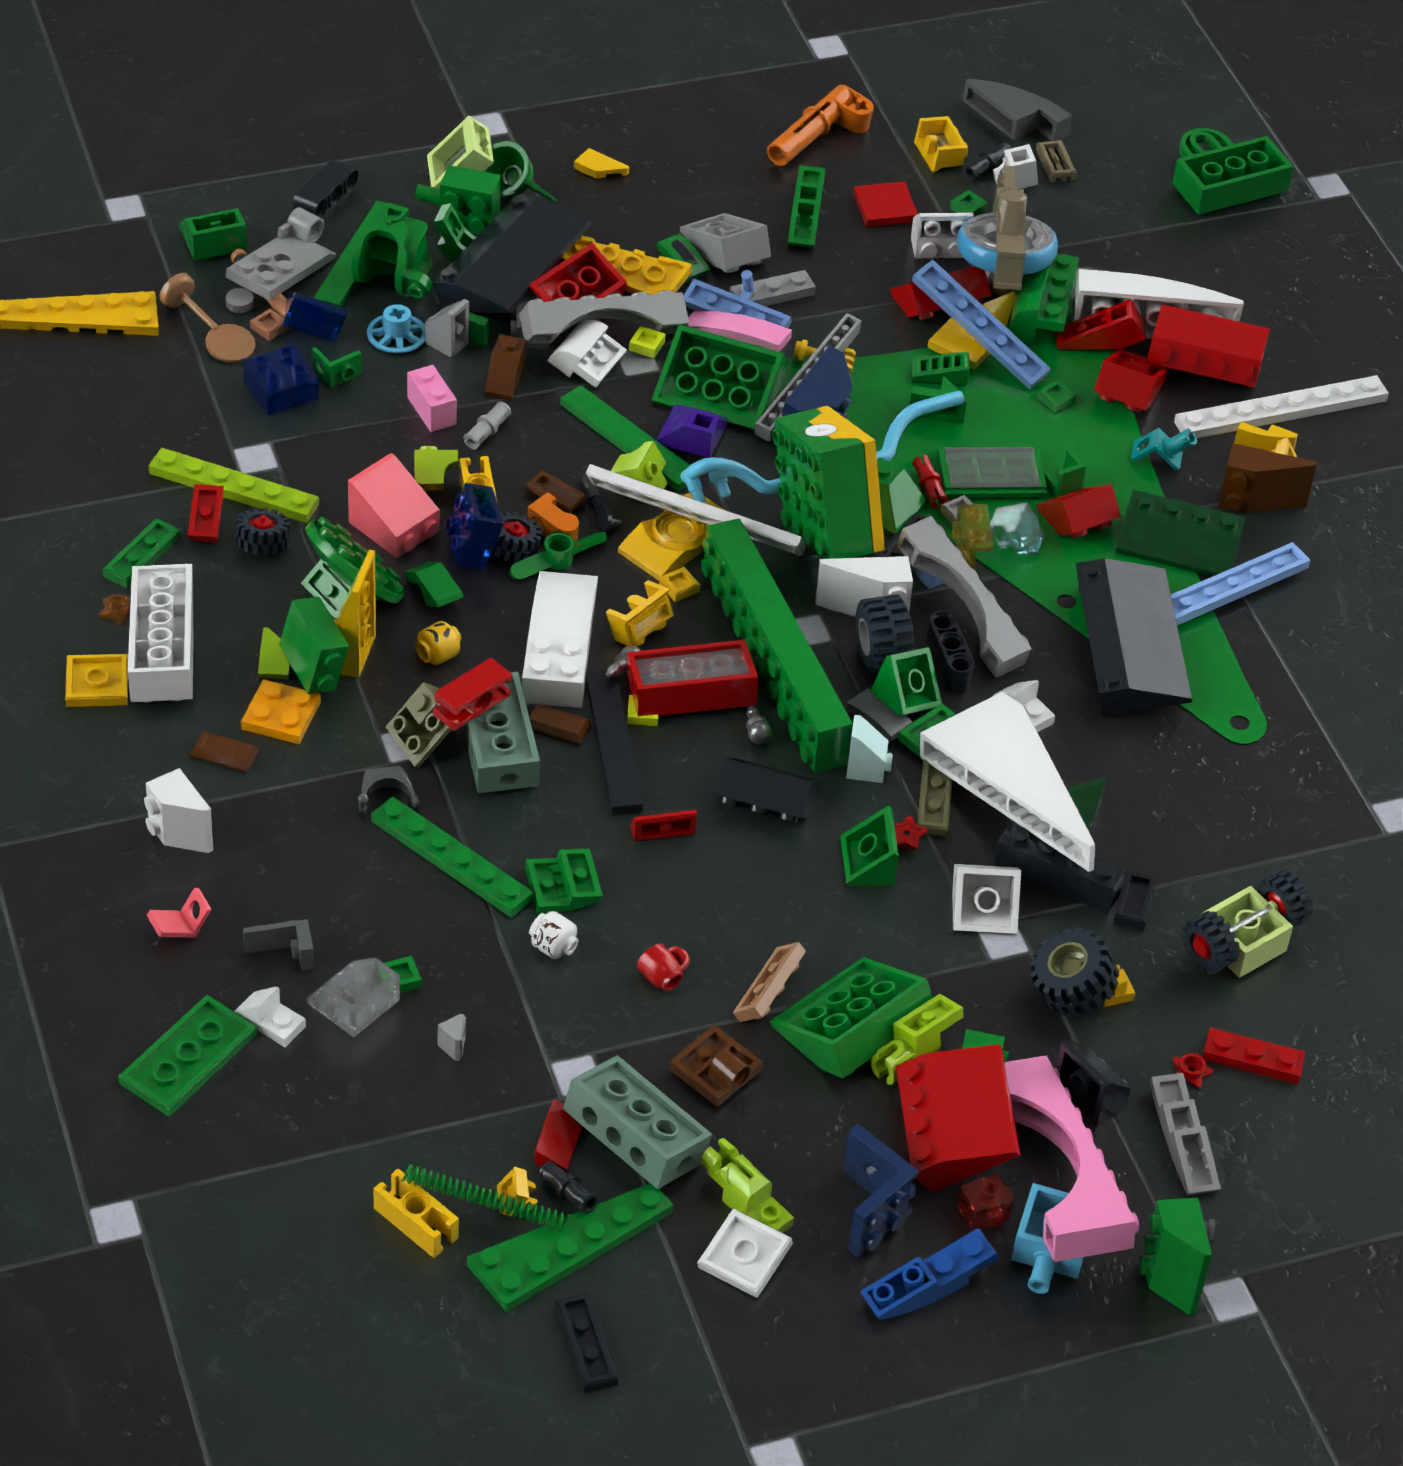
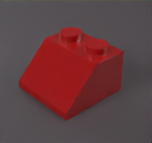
M1112 484L1082 488L1036 504L1038 511L1059 536L1070 534L1072 539L1088 534L1087 529L1094 526L1096 530L1112 526L1111 520L1121 517Z

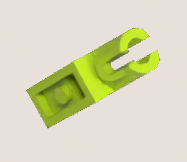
M938 994L893 1023L894 1039L879 1048L877 1053L871 1058V1068L874 1074L880 1079L889 1073L887 1084L892 1085L898 1081L896 1066L925 1053L939 1052L941 1048L940 1032L964 1018L963 1007Z
M721 1138L718 1140V1145L720 1146L718 1153L711 1146L704 1151L701 1157V1164L706 1168L708 1175L723 1188L722 1201L729 1208L735 1209L781 1233L793 1226L794 1217L771 1196V1182L743 1154L739 1155L737 1148L725 1138Z

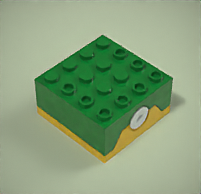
M829 406L774 418L775 429L772 431V436L778 456L775 457V465L780 473L778 493L783 503V510L780 512L783 526L795 535L801 536L803 541L824 559L855 558L885 550L875 439Z

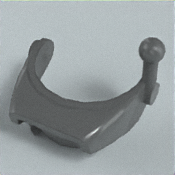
M401 766L374 768L365 771L361 794L358 796L360 813L367 814L366 803L369 800L368 795L374 790L384 787L397 788L406 793L411 800L412 809H416L419 806L418 796H415L410 779Z

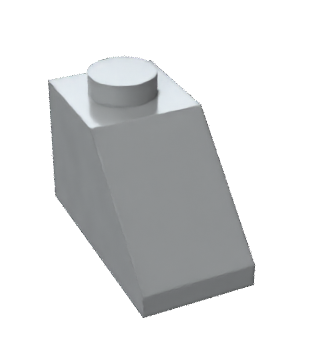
M463 299L441 309L434 316L428 318L424 327L425 344L451 358L469 344V301Z

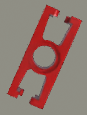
M489 658L435 692L434 700L438 704L441 703V705L433 708V715L453 731L457 730L510 696L511 690L504 683L508 684L512 681V673L494 659Z

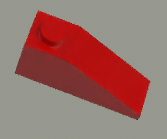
M1130 299L1066 324L1064 332L1056 331L1057 347L1059 350L1122 349L1146 340L1145 321Z

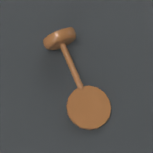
M187 273L176 274L164 284L160 292V301L165 306L176 308L186 303L212 328L205 338L206 349L210 355L217 360L227 363H238L247 360L253 355L256 344L255 338L250 331L235 324H222L218 326L190 299L195 285L194 280Z

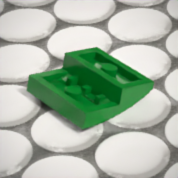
M590 848L559 849L557 858L526 859L524 868L530 890L533 891V903L537 915L541 913L547 914L551 911L557 913L571 911L602 900L603 894Z

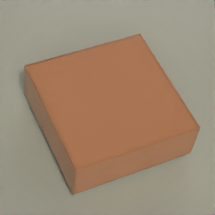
M271 308L250 320V328L268 341L290 329L289 321Z

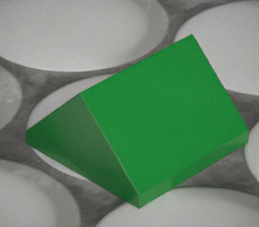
M929 647L886 656L870 690L899 716L935 708L942 704Z
M887 806L840 835L846 883L849 886L895 885L899 854L892 808Z

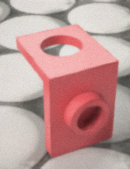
M194 888L181 911L149 910L147 917L159 937L195 938L211 912V907L200 889ZM196 901L200 906V914L197 919L193 916V905Z

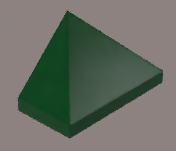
M1103 777L1066 788L1088 831L1102 801L1106 782Z

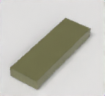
M925 759L923 760L917 825L926 827L928 835L947 837L952 779L930 765Z

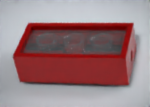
M745 640L627 652L626 682L630 695L633 697L638 717L757 705L758 675Z

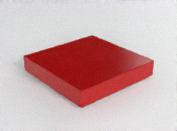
M905 181L854 186L853 195L866 227L913 223V217L918 215Z

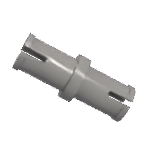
M499 401L486 415H481L477 419V424L463 436L465 444L475 450L488 436H493L498 431V426L511 416L510 407L506 403Z

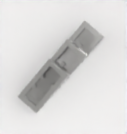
M1176 1073L1151 1077L1149 1084L1156 1111L1175 1168L1187 1196L1220 1191L1221 1187L1206 1127L1200 1125L1195 1101L1189 1098L1184 1074Z

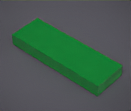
M156 518L102 569L103 577L128 588L132 581V566H151L181 537L180 529Z

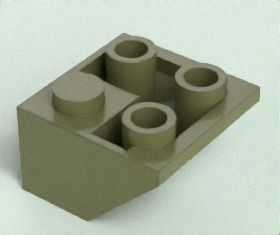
M425 682L420 685L386 725V729L414 767L417 768L423 764L452 730L433 715V708L441 705V703L438 704L434 700V694L440 688Z

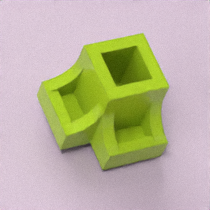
M654 441L644 442L637 450L620 455L611 469V472L664 489L668 483L661 472L666 461Z
M422 446L420 450H414V479L424 491H443L445 475L450 470L458 468V450H437L435 446Z

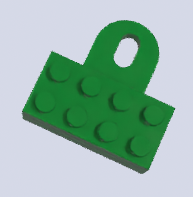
M1196 128L1189 130L1181 138L1179 152L1182 158L1176 160L1172 184L1198 215L1289 190L1294 166L1268 136L1233 144L1225 134L1217 130ZM1198 143L1206 144L1211 150L1204 151Z

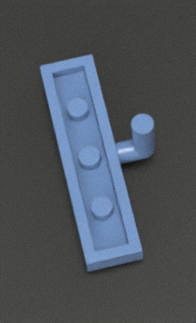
M749 270L741 273L743 290L739 296L697 279H693L683 295L686 307L695 311H719L741 314L765 320L785 328H789L792 323L791 316L750 301L754 293L752 272Z

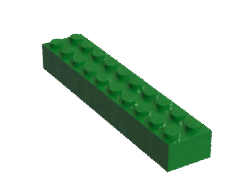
M738 518L707 525L706 538L703 539L705 556L701 560L702 572L712 582L714 595L720 597L726 617L730 616L736 636L746 641L750 655L755 663L757 675L759 678H763L769 698L774 699L776 702L779 717L781 720L786 721L792 741H796L800 747L803 762L809 764L813 774L848 766L853 723L741 519Z

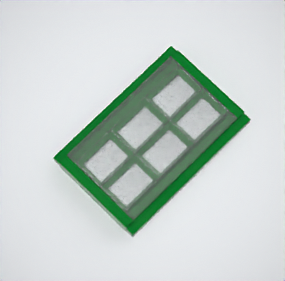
M1038 446L937 447L941 483L947 498H958L963 495L967 498L1047 497V485Z

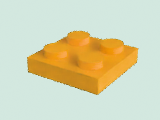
M263 679L241 720V730L300 744L321 703V694H307L304 689Z

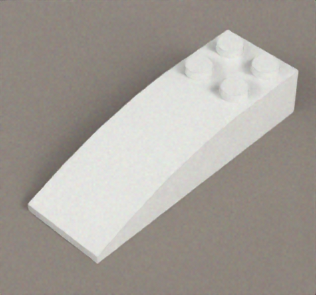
M1079 269L1071 306V322L1131 299L1145 321L1146 338L1152 339L1162 304L1240 321L1244 302L1217 291L1174 280L1132 273Z
M192 564L132 566L128 681L131 702L148 703L152 701L193 699Z
M539 571L522 676V690L526 703L582 708L598 576Z

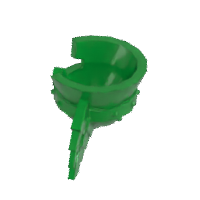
M502 141L492 145L494 163L484 172L501 175L500 196L505 198L515 197L529 189L556 203L557 199L532 182L534 167L525 150L518 143Z

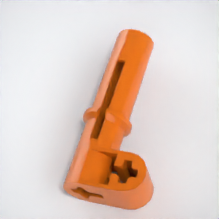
M838 85L815 106L806 108L801 118L768 145V157L775 165L785 166L817 137L827 134L830 126L835 122L853 133L866 132L870 127L873 103L850 87Z

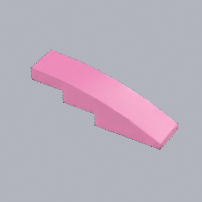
M694 311L688 317L689 324L687 327L777 352L783 349L792 335L791 329L741 314L719 311Z

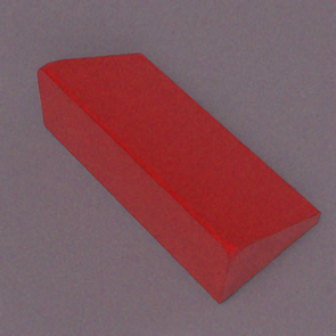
M689 810L634 817L630 824L634 841L695 834L697 811Z
M553 1099L535 1149L534 1165L542 1167L546 1162L553 1161L567 1173L583 1126L563 1110V1103Z

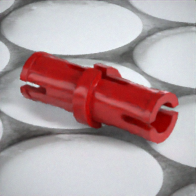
M922 455L924 464H922L920 457L917 456L912 461V465L919 477L918 484L921 490L925 491L930 506L937 509L936 499L940 507L941 504L948 501L940 485V475L934 471L929 456Z

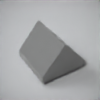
M459 1014L438 1024V1046L455 1061H460L466 1037V1017L464 1014Z

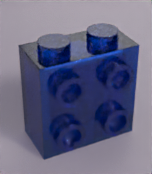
M295 344L243 360L244 383L267 415L319 399V378Z
M465 483L461 494H457L455 498V508L452 515L446 519L445 532L449 536L451 551L454 552L457 565L467 568L485 569L504 526V521L493 487Z

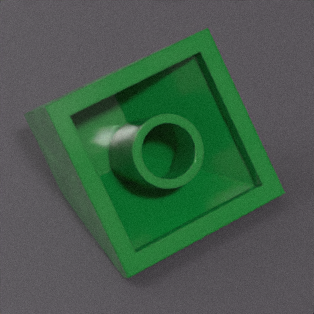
M879 457L877 459L883 532L893 537L915 513H919L924 508L927 500L904 468Z

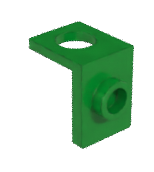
M314 347L312 348V369L331 388L362 374V353L357 350L330 362ZM319 360L324 367V371L320 367Z

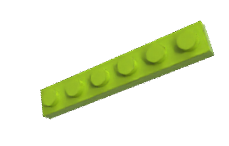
M162 447L149 464V474L193 488L194 484L224 486V498L259 509L268 508L269 512L276 510L277 514L283 513L285 517L308 523L319 506L318 496Z

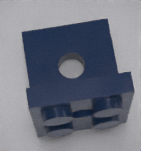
M857 1123L848 1131L843 1172L872 1194L853 1212L848 1251L859 1258L867 1250L873 1251L880 1244L883 1236L890 1230L896 1231L903 1224L905 1217L912 1212L913 1207L908 1204V1201L915 1196L916 1187L911 1184V1181L918 1176L919 1171Z

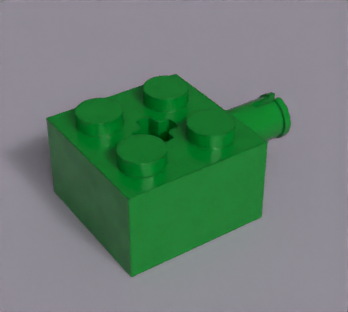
M448 165L440 183V188L418 184L415 192V201L437 204L439 208L442 205L451 203L465 228L470 233L480 234L500 214L501 175Z

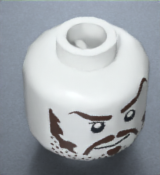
M555 911L548 912L547 914L541 913L534 920L529 930V934L532 936V945L552 959L561 958L564 954L571 955L579 942V939L576 938L577 926Z

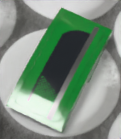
M681 234L656 243L662 256L692 264V272L684 283L708 274L710 268L696 248Z

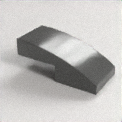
M866 689L846 702L848 713L861 715L890 741L898 738L899 731L913 723L906 715H897L874 695L870 689Z

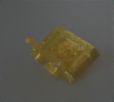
M986 504L958 505L957 521H952L953 539L958 538L959 542L955 544V547L960 550L964 560L974 570L976 552L992 551L994 547Z

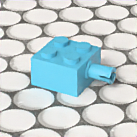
M1036 1183L1032 1184L1016 1235L1011 1260L1034 1266L1028 1281V1287L1033 1292L1044 1294L1049 1291L1054 1272L1078 1279L1084 1257L1058 1262L1053 1261L1043 1241L1044 1216L1047 1211L1064 1200L1069 1193Z

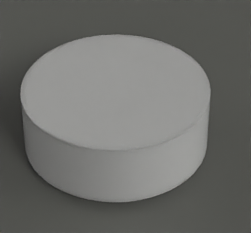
M235 288L226 294V307L231 312L246 313L254 306L253 294L248 289Z

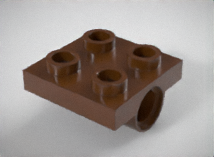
M715 1024L669 1061L670 1071L717 1107L759 1073L763 1066L762 1060Z

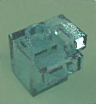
M1028 503L997 508L989 525L1000 548L1014 547L1017 554L1026 553L1027 556L1038 553L1045 536L1036 514L1032 512Z

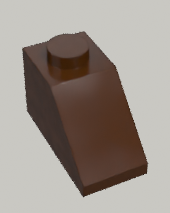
M499 334L492 352L485 396L512 401L526 366L527 339Z

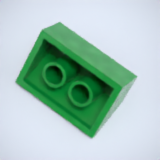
M1198 1198L1157 1200L1154 1214L1149 1215V1234L1144 1235L1145 1251L1144 1254L1139 1256L1141 1275H1146L1150 1290L1188 1315H1196L1212 1258Z

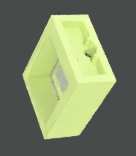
M467 116L427 155L431 187L440 188V183L448 165L484 172L494 163L488 127L471 116Z

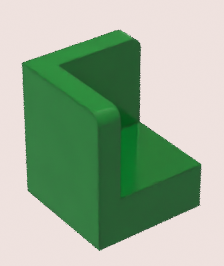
M1072 449L1066 451L1064 466L1044 473L1047 487L1056 497L1082 489L1086 465Z

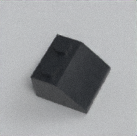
M1068 1040L1062 1042L1056 1068L1059 1071L1063 1087L1069 1089L1071 1102L1096 1127L1126 1109L1131 1088L1125 1079L1114 1073L1106 1065L1104 1059L1100 1055L1095 1054L1087 1045Z

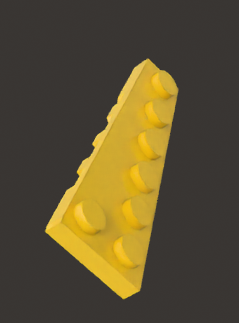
M583 235L557 262L559 264L593 243L627 281L625 291L631 294L646 292L647 295H651L664 290H671L673 293H677L692 272V264L664 256H659V258L646 256L644 251L637 249L634 252L620 249V245L614 243L609 245L596 243L594 238Z
M155 291L0 300V329L51 331L55 327H65L69 329V332H79L80 328L96 329V333L107 334L108 329L123 330L124 334L159 336Z

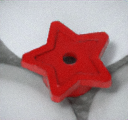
M908 816L902 823H894L897 847L906 850H917L920 838L928 833V829L916 825L912 816Z
M1189 1053L1182 1056V1058L1173 1057L1172 1059L1177 1069L1176 1073H1183L1185 1081H1188L1197 1089L1201 1087L1202 1078L1210 1076L1214 1072L1212 1068L1206 1066L1205 1060L1198 1053Z

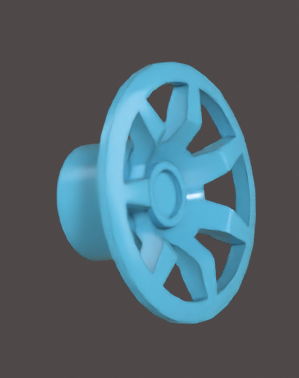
M391 305L385 308L382 316L375 318L369 324L367 338L379 350L388 353H406L416 350L424 344L425 325L421 320L412 316L410 309L406 306ZM382 323L383 327L374 329L376 325ZM419 331L422 332L421 338L412 334ZM373 335L379 337L384 335V337L378 343L373 338ZM406 338L410 343L414 344L403 348V339ZM392 339H395L397 348H390L387 345Z

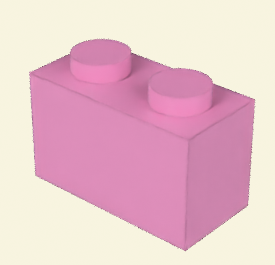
M434 365L407 372V398L429 431L434 432L457 425V399Z

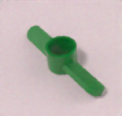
M594 533L575 542L566 534H551L544 541V551L514 563L509 570L510 576L516 581H521L538 574L539 571H545L550 568L553 570L567 569L573 563L574 554L607 540L606 533Z

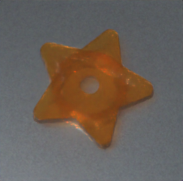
M115 594L108 598H103L105 608L98 613L99 618L112 619L117 625H121L125 617L130 616L129 596Z

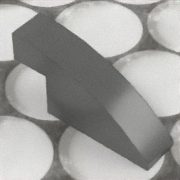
M967 79L965 81L963 102L1013 141L1035 130H1038L1051 141H1058L1069 136L1072 115L1051 101L1029 91L997 82L978 79Z

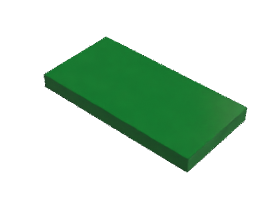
M206 995L118 1076L119 1084L170 1117L258 1034L257 1026L209 995Z

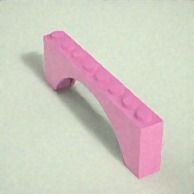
M1047 1055L1004 1062L1014 1121L1041 1133L1057 1145L1071 1162L1077 1176L1076 1183L1070 1193L1058 1205L1047 1211L1044 1216L1043 1241L1053 1261L1058 1262L1133 1249L1135 1234L1139 1232L1137 1215L1129 1210L1125 1193L1119 1191L1113 1171L1107 1169L1102 1150L1100 1148L1097 1149L1094 1145L1092 1132L1089 1128H1085L1079 1108L1073 1106L1069 1089L1063 1087L1058 1069L1052 1067Z

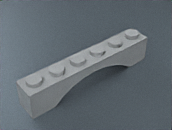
M664 290L651 295H647L646 292L634 293L631 296L611 294L605 298H595V296L590 295L584 296L579 300H570L567 297H562L551 302L535 299L529 301L519 313L524 339H527L526 345L552 343L562 332L584 320L599 318L622 320L665 334H675L679 324L683 326L689 324L683 292L673 293L671 290Z
M929 516L903 528L897 542V547L904 556H908L912 567L940 579L965 602L978 628L980 640L979 656L993 675L997 678L1023 666L1032 649L1027 638L1020 634L1014 626L1011 617L1004 613L992 592L987 590L979 580L977 572L970 568L962 557L960 550L948 539L942 526L938 525L932 516Z

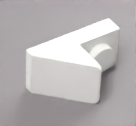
M1038 680L1018 682L993 695L1004 692L1021 703L1037 732L1054 724L1055 715L1037 698Z
M278 987L255 991L234 1011L257 1026V1031L283 1047H286L306 1027V1019L280 1003Z

